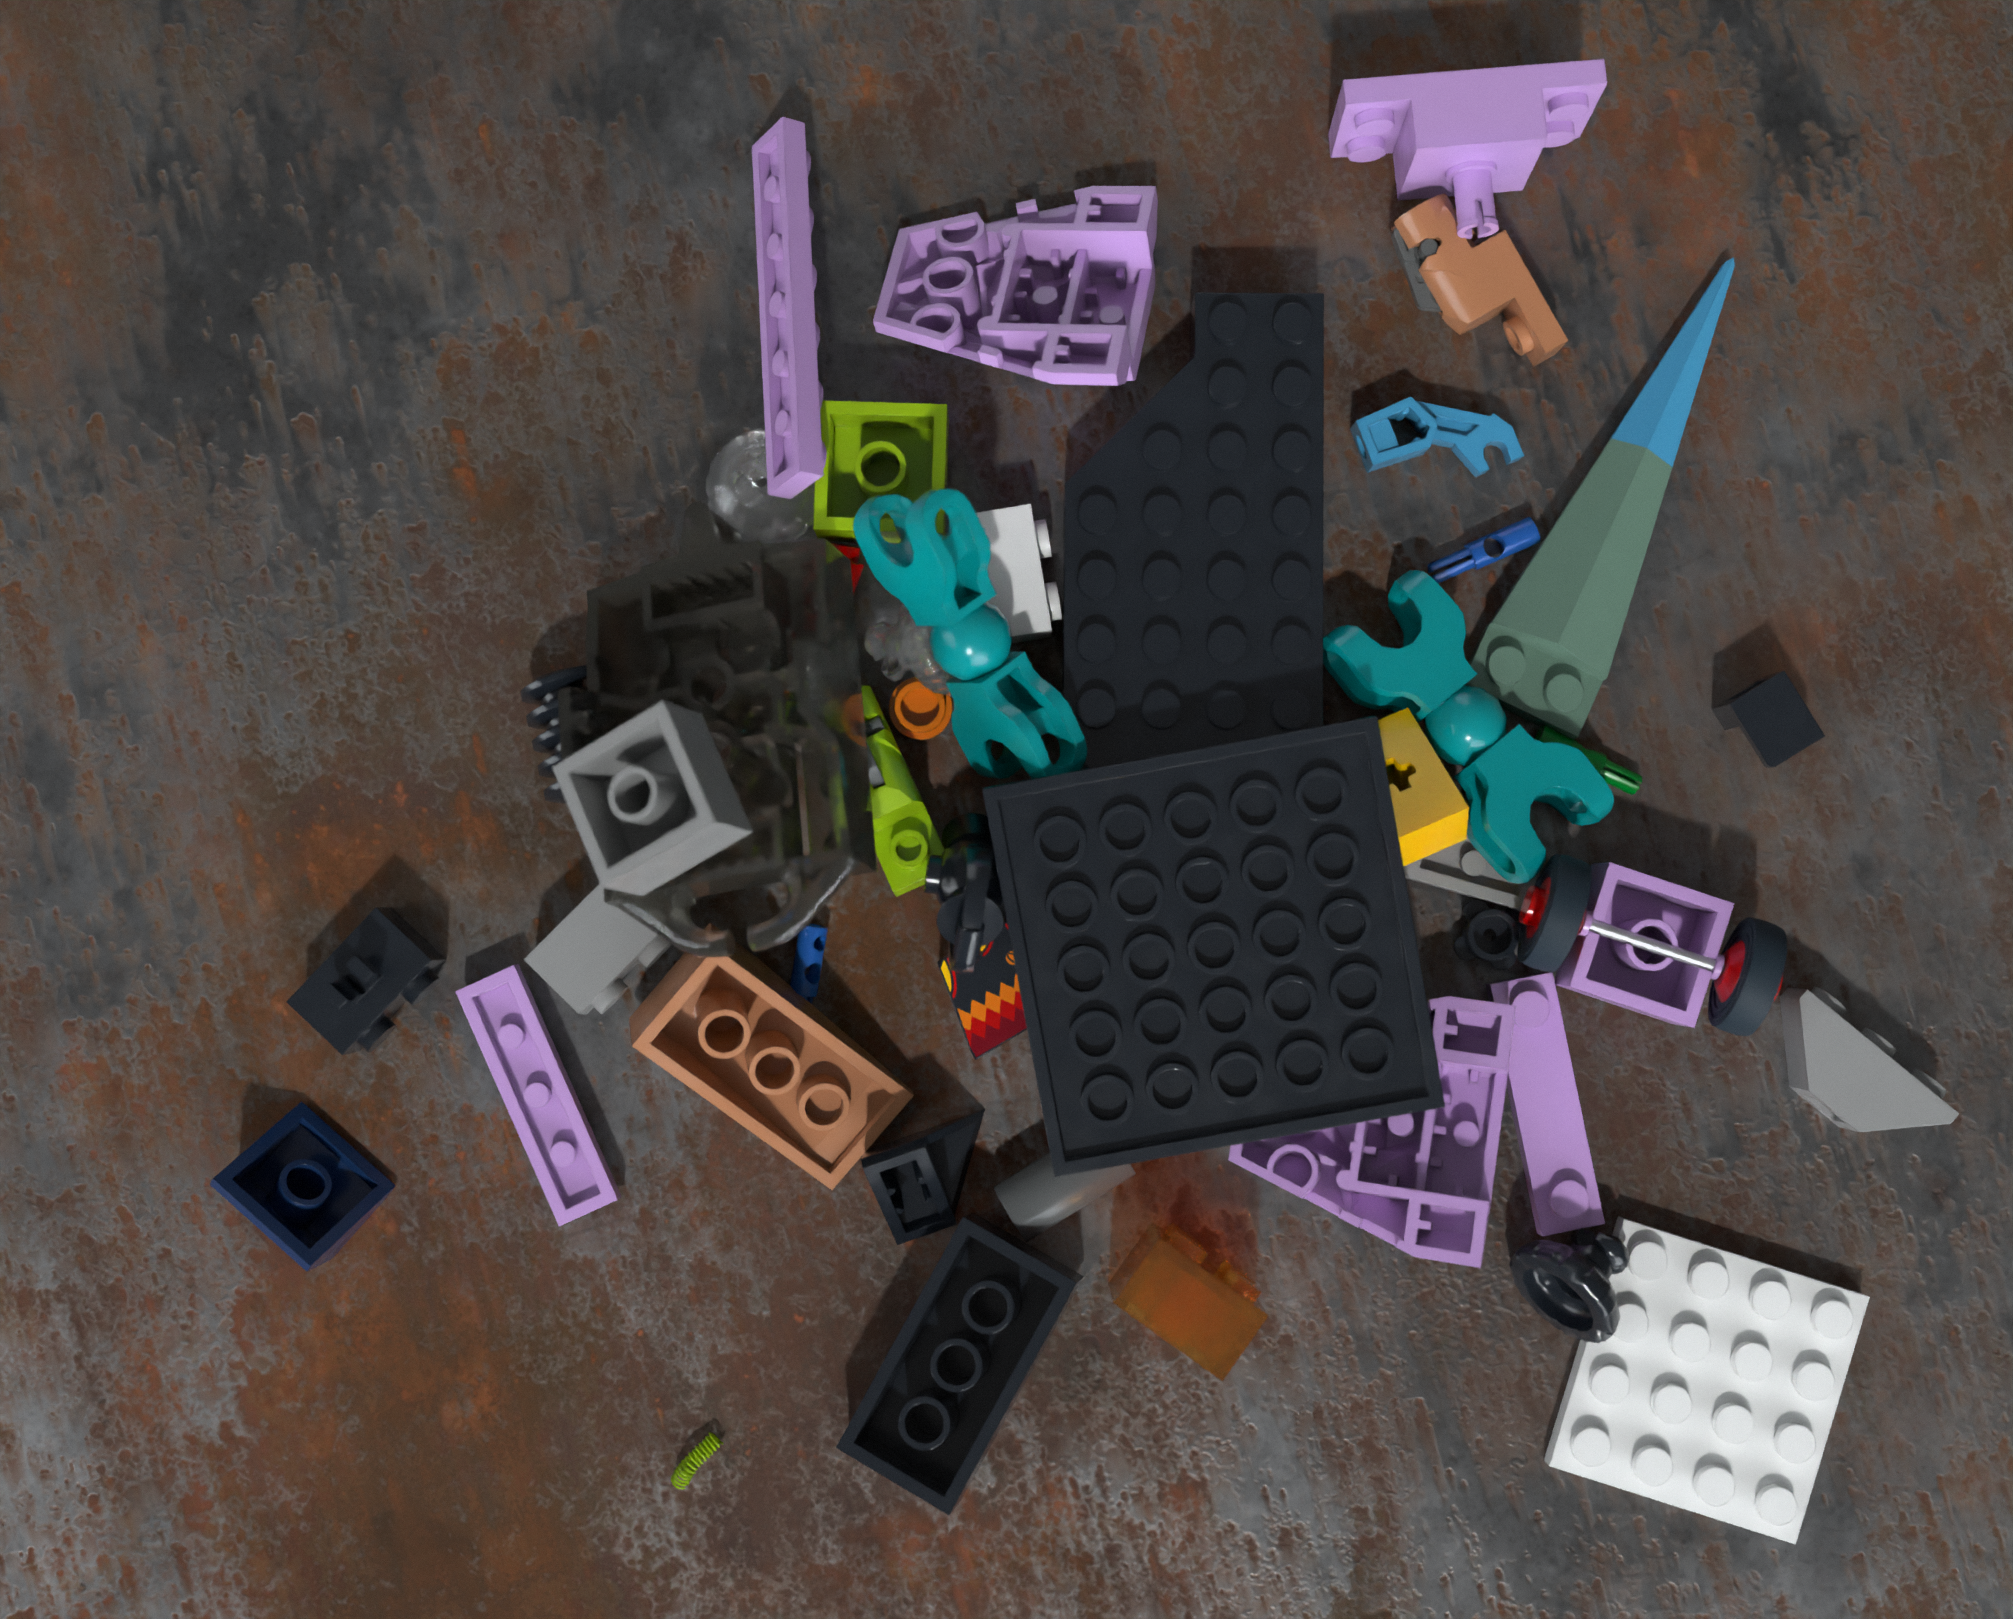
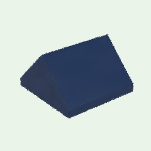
M302 1101L218 1173L209 1184L306 1272L333 1259L396 1186Z

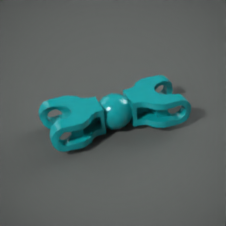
M953 489L931 490L924 493L914 504L910 499L900 495H881L868 499L855 515L853 521L855 538L874 577L889 593L906 606L916 626H932L929 643L933 658L946 673L954 676L945 682L954 701V710L951 715L952 730L971 767L981 776L999 779L1008 778L1021 767L1032 778L1080 770L1087 757V745L1070 705L1050 683L1039 676L1032 667L1025 652H1010L1012 635L1008 619L996 605L987 602L997 595L988 576V565L991 560L990 541L969 500L962 493ZM940 508L944 509L949 518V529L946 536L938 534L935 527L936 514ZM884 512L893 519L901 539L897 544L885 541L881 535L880 518ZM1050 733L1058 739L1060 757L1055 765L1049 760L1047 750L1041 739L1043 734ZM992 739L1004 744L1003 753L998 761L993 758L991 753Z
M1409 570L1394 581L1388 594V607L1404 633L1403 647L1400 649L1382 647L1358 626L1344 625L1331 630L1323 637V664L1354 703L1375 710L1390 709L1395 712L1408 707L1417 723L1425 718V736L1436 754L1450 764L1465 767L1454 778L1459 782L1467 795L1469 807L1468 839L1504 879L1512 883H1528L1540 872L1546 861V849L1530 823V805L1532 802L1548 803L1570 823L1584 826L1600 822L1610 813L1614 803L1613 793L1606 781L1579 749L1559 742L1543 743L1535 740L1520 724L1507 733L1506 714L1498 699L1483 688L1465 685L1477 673L1464 655L1463 645L1466 637V626L1463 612L1430 575L1420 570Z

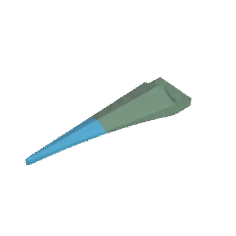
M1734 257L1727 260L1718 270L1608 443L1482 631L1468 662L1477 675L1465 685L1485 689L1498 699L1503 709L1540 727L1542 725L1547 726L1572 739H1576L1579 736L1603 681L1608 677L1735 267Z

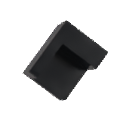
M1784 670L1764 676L1712 708L1724 730L1736 727L1741 728L1766 768L1778 766L1825 737Z

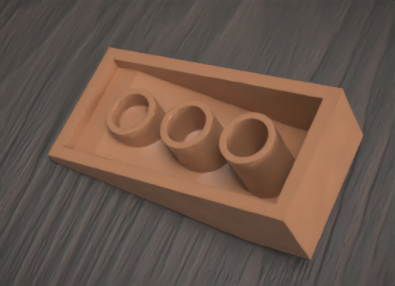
M712 923L708 924L629 1018L632 1047L831 1190L836 1187L864 1152L868 1150L914 1096L913 1091L809 1001L796 993L788 983L760 959Z

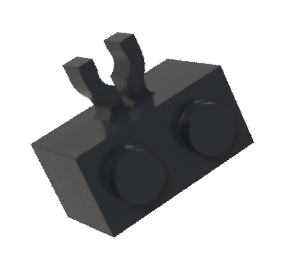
M376 907L286 1002L341 1055L359 1052L362 1048L370 1053L395 1029L396 1024L390 1018L406 1001L412 1006L418 1004L438 984L440 977L434 972L446 958L392 907Z

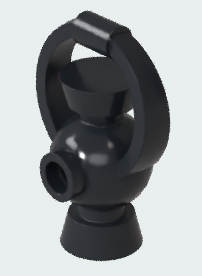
M978 813L957 816L946 825L942 833V844L945 850L941 856L929 854L925 874L924 893L936 894L939 904L942 905L937 914V927L941 935L949 941L950 969L958 973H973L974 965L979 961L981 947L992 942L999 935L1003 926V916L999 909L1003 903L988 817Z

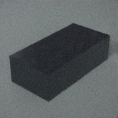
M971 1213L964 1216L836 1448L947 1515H950L963 1498L1084 1276L977 1214Z

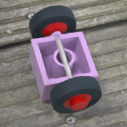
M1554 854L1542 869L1535 886L1531 885L1524 897L1519 914V922L1522 924L1518 940V960L1529 967L1541 971L1555 972L1557 970L1554 979L1556 986L1674 1025L1695 1028L1709 981L1712 979L1708 1000L1710 1024L1734 1035L1749 1036L1761 1025L1780 991L1787 955V936L1784 929L1773 923L1748 917L1737 925L1722 953L1718 954L1734 903L1611 862L1591 864L1590 867L1589 864L1580 859L1563 854Z

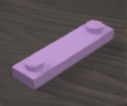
M519 964L512 965L455 991L558 1225L566 1224L620 1199L622 1196Z
M1542 972L1486 983L1489 1002L1516 1005L1507 1091L1537 1234L1547 1236L1605 1224L1553 972Z

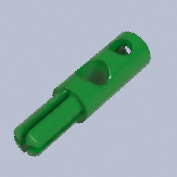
M1542 725L1533 738L1543 743L1559 742L1579 749L1606 783L1633 795L1640 788L1639 784L1642 783V776L1608 760L1605 754L1595 749L1584 748L1576 740L1547 726Z

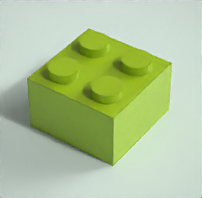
M858 401L822 402L820 409L821 439L826 446L827 457L823 476L815 481L813 530L819 541L857 542L853 521L860 507L872 497L900 495L910 499L914 504L924 493L931 490L947 489L949 438L947 404ZM940 508L936 514L935 527L938 534L945 536L946 512ZM884 512L880 518L881 535L889 543H899L901 539L893 519Z

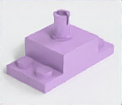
M1596 59L1343 80L1328 133L1330 158L1348 157L1350 161L1362 163L1375 161L1382 158L1385 154L1393 153L1398 200L1433 198L1444 193L1447 196H1455L1458 223L1456 227L1457 236L1471 239L1473 227H1477L1478 238L1490 236L1499 230L1493 193L1523 191L1543 147H1558L1568 144L1576 138H1580L1607 85L1605 60Z

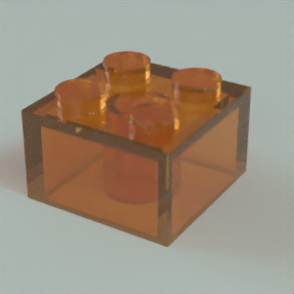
M1152 1221L1108 1283L1113 1303L1223 1382L1269 1316L1258 1299L1262 1291L1255 1286L1256 1282L1229 1261L1224 1259L1219 1268L1207 1261L1205 1258L1208 1252L1202 1248L1203 1244L1174 1222H1171L1165 1231Z

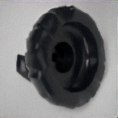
M1581 1228L1575 1230L1571 1235L1572 1244L1570 1246L1548 1240H1535L1521 1246L1512 1256L1509 1265L1515 1286L1537 1314L1556 1329L1562 1330L1565 1335L1575 1339L1593 1343H1600L1609 1339L1616 1331L1620 1319L1616 1292L1609 1278L1612 1274L1616 1275L1623 1272L1628 1266L1630 1258L1627 1248L1618 1237L1606 1236L1601 1232L1595 1236L1594 1232Z

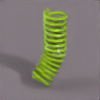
M709 1432V1436H705V1439L699 1442V1446H695V1449H692V1453L688 1452L689 1456H685V1459H682L681 1463L678 1464L671 1476L672 1484L678 1489H685V1487L679 1486L689 1485V1482L696 1473L695 1470H698V1467L703 1465V1461H707V1458H710V1454L713 1455V1451H717V1448H720V1444L724 1445V1442Z

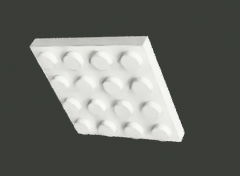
M1618 1216L1612 1236L1618 1237L1622 1241L1630 1255L1628 1266L1623 1272L1616 1275L1612 1274L1609 1278L1616 1292L1620 1312L1619 1323L1614 1334L1606 1341L1593 1343L1580 1340L1544 1461L1553 1468L1796 1544L1870 1297L1844 1287Z

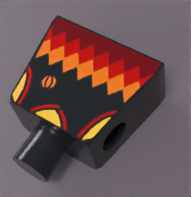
M1007 921L1003 923L999 935L992 942L981 947L979 961L975 963L973 973L952 971L949 966V955L937 962L968 1047L975 1060L1027 1030Z

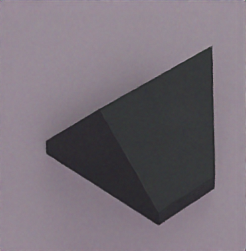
M985 1109L868 1149L862 1155L860 1160L863 1171L897 1245L957 1225L955 1212Z

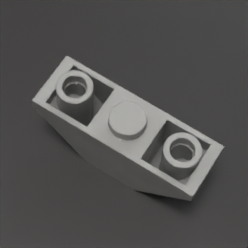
M1787 987L1780 996L1789 1087L1838 1127L1856 1132H1870L1952 1124L1959 1115L1956 1110L1942 1100L1947 1093L1943 1086L1921 1070L1914 1068L1909 1073L1892 1059L1897 1052L1896 1049L1876 1032L1866 1027L1861 1032L1855 1029L1842 1018L1847 1010L1832 995L1819 987H1814L1811 991Z

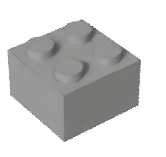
M664 700L552 767L602 888L643 896L753 832L702 714Z

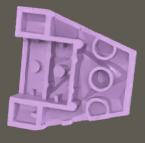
M1090 186L1074 190L1075 204L1038 212L1036 199L1016 203L1018 216L984 224L979 214L973 212L899 229L873 318L876 332L1051 384L1118 386L1125 384L1126 381H1135L1155 290L1156 272L1153 251L1157 237L1158 196L1156 186Z
M1452 996L1429 1000L1427 1005L1445 1103L1443 1108L1230 1146L1229 1161L1337 1215L1340 1219L1358 1228L1360 1227L1413 1257L1481 1268L1495 1179L1516 1005Z

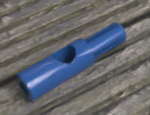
M1526 517L1464 545V549L1428 564V573L1435 572L1467 557V561L1432 576V578L1437 583H1441L1472 568L1474 570L1481 569L1540 543L1538 529L1532 518ZM1491 538L1499 543L1501 548L1499 557H1490L1485 552L1484 541Z
M800 923L790 986L797 994L812 1004L813 997H816L818 993L828 927L811 923ZM809 966V967H810V971H809V973L805 976V973H804V972H805L806 968Z

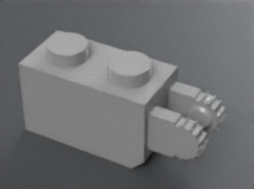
M688 869L643 896L602 888L601 884H599L524 961L578 1014L587 1015L593 1008L600 1014H603L628 989V986L622 979L639 962L646 968L650 967L673 944L674 940L667 933L676 923L668 914L685 898L684 893H690L689 889L694 887L692 884L693 880H695L692 875L694 871Z

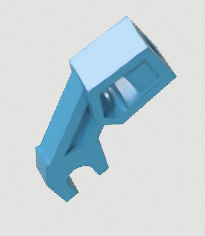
M1411 396L1356 420L1350 428L1367 473L1424 455L1431 447V444L1451 448V451L1474 477L1485 474L1489 470L1483 455L1486 446L1493 445L1498 447L1503 453L1506 465L1519 461L1524 456L1513 426L1494 413L1491 416L1416 401ZM1405 418L1414 426L1415 431L1422 434V438L1416 437L1411 443L1399 447L1390 421L1395 419L1402 421Z

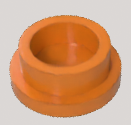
M924 676L912 677L900 683L892 693L889 702V714L893 725L901 734L914 740H927L938 736L948 726L952 715V701L948 691L938 681Z

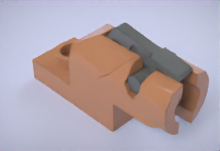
M1445 193L1417 205L1394 222L1395 226L1391 228L1393 231L1391 240L1418 310L1439 312L1445 323L1459 335L1503 313L1507 320L1503 322V329L1510 345L1518 355L1522 356L1526 353L1533 367L1554 356L1568 342L1566 335L1506 230L1477 246L1474 245L1473 241L1478 239L1473 229L1471 239L1460 238L1457 236L1456 209Z

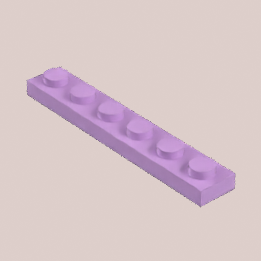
M781 117L752 146L768 495L792 499L823 476L827 452L826 446L821 439L820 409L823 402V387L818 381L817 364L820 328L815 322L814 307L817 270L812 264L811 250L814 213L812 208L809 207L808 194L811 157L810 153L806 150L805 123Z

